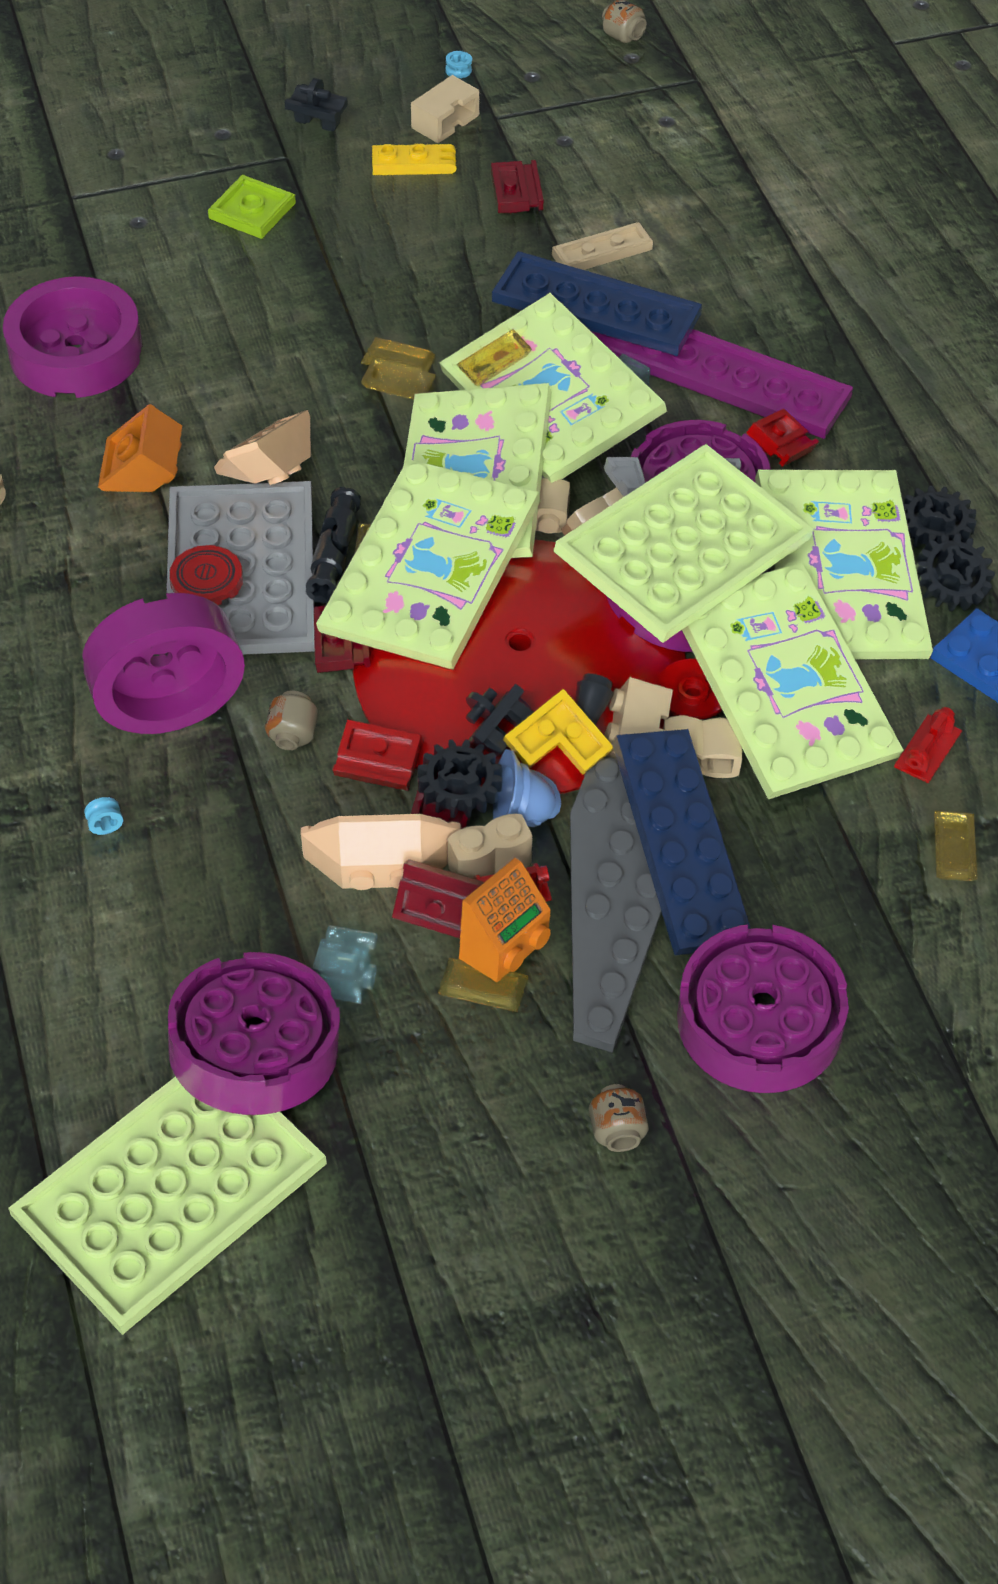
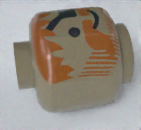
M616 0L603 11V30L608 36L621 43H628L632 40H638L643 35L646 29L645 14L637 5L627 0Z
M286 691L282 695L275 697L270 703L265 723L266 734L271 740L275 741L279 748L284 750H295L298 747L307 745L314 737L318 709L308 695L299 691Z
M620 1084L606 1086L601 1090L600 1094L592 1099L589 1105L594 1137L598 1143L606 1146L611 1151L624 1152L636 1148L649 1130L643 1098L641 1094L633 1089H628Z

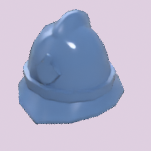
M505 749L498 763L502 765L503 780L502 791L497 792V802L493 804V819L507 814H522L528 827H536L541 825L542 822L554 818L560 812L561 798L557 786L545 775L529 769L527 764L520 763L514 751Z

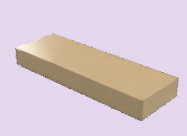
M637 222L552 247V256L558 263L585 270L650 251L653 247V240L642 225Z

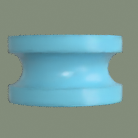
M453 51L447 54V75L464 78L471 74L472 56L463 51Z
M98 798L91 801L85 807V817L88 820V827L92 833L105 835L118 830L122 826L123 816L120 812L119 804L114 798Z

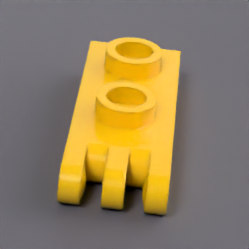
M452 144L372 145L373 175L453 174L456 171V148Z

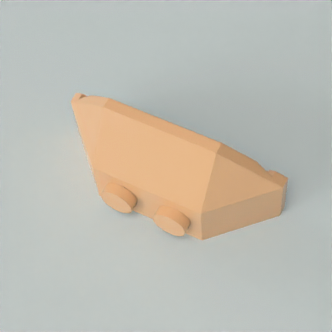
M308 410L279 419L230 450H227L223 454L224 457L214 466L216 473L254 484L268 480L269 485L288 479V475L301 470L300 464L311 457L310 414Z
M423 814L337 816L321 821L314 826L301 828L303 857L342 889L367 890L385 887L398 889L403 876V865L408 859L443 869L448 864L447 838L460 830L461 827L460 823H447L440 818Z

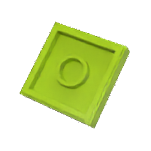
M241 175L208 209V217L211 220L262 239L295 205V194Z

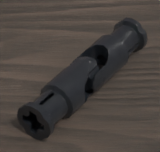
M339 487L331 493V507L326 511L310 568L312 576L306 582L305 592L315 602L328 603L337 587L336 582L343 574L350 539L353 536L357 521L355 513L361 506V496L352 488Z

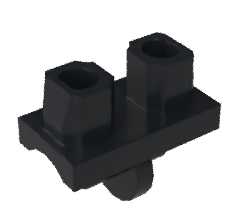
M313 78L309 85L298 84L293 95L285 100V109L293 111L296 122L306 124L310 123L314 117L319 118L322 129L334 131L340 124L341 114L348 106V99L346 97L324 90V82L319 78Z
M515 684L510 691L504 694L496 706L492 702L498 694L491 688H488L483 696L476 692H471L467 696L466 702L471 710L466 715V719L470 723L475 724L480 716L485 718L468 739L471 748L475 749L478 745L483 744L484 749L489 753L494 752L496 757L508 746L503 741L506 733L497 726L504 717L516 727L534 713L532 708L520 697L524 692L520 686Z

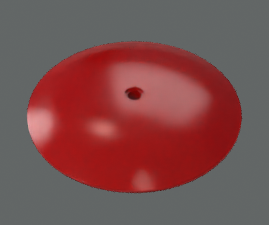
M534 540L533 557L510 559L453 670L370 647L371 666L365 667V664L354 665L353 678L357 698L370 724L422 736L423 741L415 769L418 770V765L423 764V755L425 753L434 755V745L438 744L446 749L448 748L449 740L453 739L456 746H462L465 739L468 740L485 718L481 716L475 724L470 723L466 719V715L471 710L466 702V698L471 692H476L483 696L488 688L493 689L498 694L492 702L496 706L504 694L517 684L524 690L520 697L535 712L562 689L575 702L577 682L582 681L583 675L588 673L597 674L609 679L613 684L611 688L613 692L616 688L621 689L629 677L656 685L661 671L675 661L686 659L685 652L655 645L634 633L635 627L623 616L618 618L607 600V596L554 552L556 542ZM610 702L596 724V727L603 735H605L608 724L613 721L614 711L609 709ZM669 712V717H675V716H676V715H674V714H672V713ZM504 717L497 725L506 734L515 728ZM661 719L659 728L663 729L664 719ZM558 746L529 768L552 780L560 794L579 790L585 774L582 775ZM484 749V755L489 754V752ZM504 751L496 757L495 764L499 763ZM485 777L482 778L481 787L486 781Z

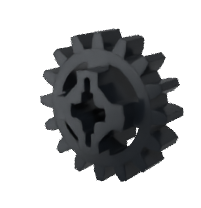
M928 486L926 493L917 488L915 489L914 497L906 495L903 506L909 536L914 538L913 546L927 545L931 539L937 542L942 534H945L948 540L951 541L955 533L960 535L961 542L966 543L971 535L974 534L977 522L975 520L976 509H969L971 501L969 499L959 500L961 493L958 491L952 495L948 494V489L944 486L940 492L935 491L933 486Z
M955 533L951 541L948 540L945 534H942L937 542L931 539L917 556L916 570L917 574L921 575L918 579L920 587L925 586L927 588L923 597L926 599L933 595L936 598V607L945 602L948 603V609L951 612L954 611L958 604H960L963 611H966L972 603L975 605L980 604L993 585L990 582L994 578L995 572L987 569L993 560L992 558L983 559L981 556L985 550L983 546L977 549L972 547L973 538L970 537L964 543L961 542L960 535ZM938 557L937 567L933 568V560ZM972 577H975V585L971 588L970 585L973 582Z
M453 739L449 740L448 748L446 749L436 744L434 745V755L425 753L423 755V764L418 765V792L424 793V803L426 805L436 802L435 812L438 814L446 808L450 810L451 818H455L458 811H464L465 816L471 818L472 809L476 808L484 813L486 812L487 802L492 804L497 802V792L502 791V765L495 764L496 755L494 752L484 755L483 744L478 745L475 749L470 748V742L465 739L462 746H456ZM438 772V779L435 780L434 777ZM485 777L486 781L481 787L482 778Z

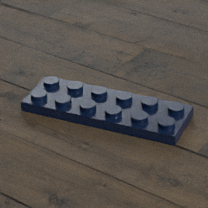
M519 251L492 291V302L519 310L525 309L551 293L590 331L675 356L679 355L702 311V304Z
M681 729L616 735L612 742L674 955L694 953L709 938L729 928L748 925V929H751L689 730Z

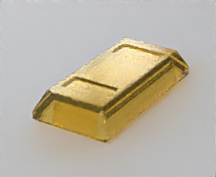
M512 329L459 362L457 367L475 386H480L528 356L532 349Z
M375 337L361 364L424 379L435 359V354L430 350Z
M373 359L361 380V384L368 389L414 400L415 394L429 392L436 374Z
M934 811L937 878L960 881L977 880L974 814Z
M449 958L438 994L518 1012L528 976L509 971L500 981L495 982L463 960Z

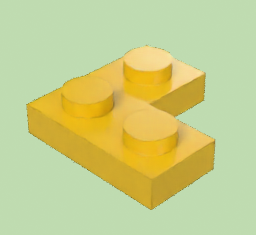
M564 689L506 734L503 739L521 762L527 764L529 768L558 746L582 775L613 750V745Z

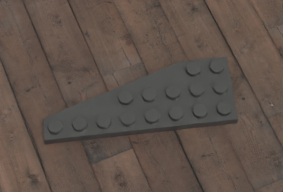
M605 756L586 772L570 813L573 1041L613 1053L662 911L617 759Z

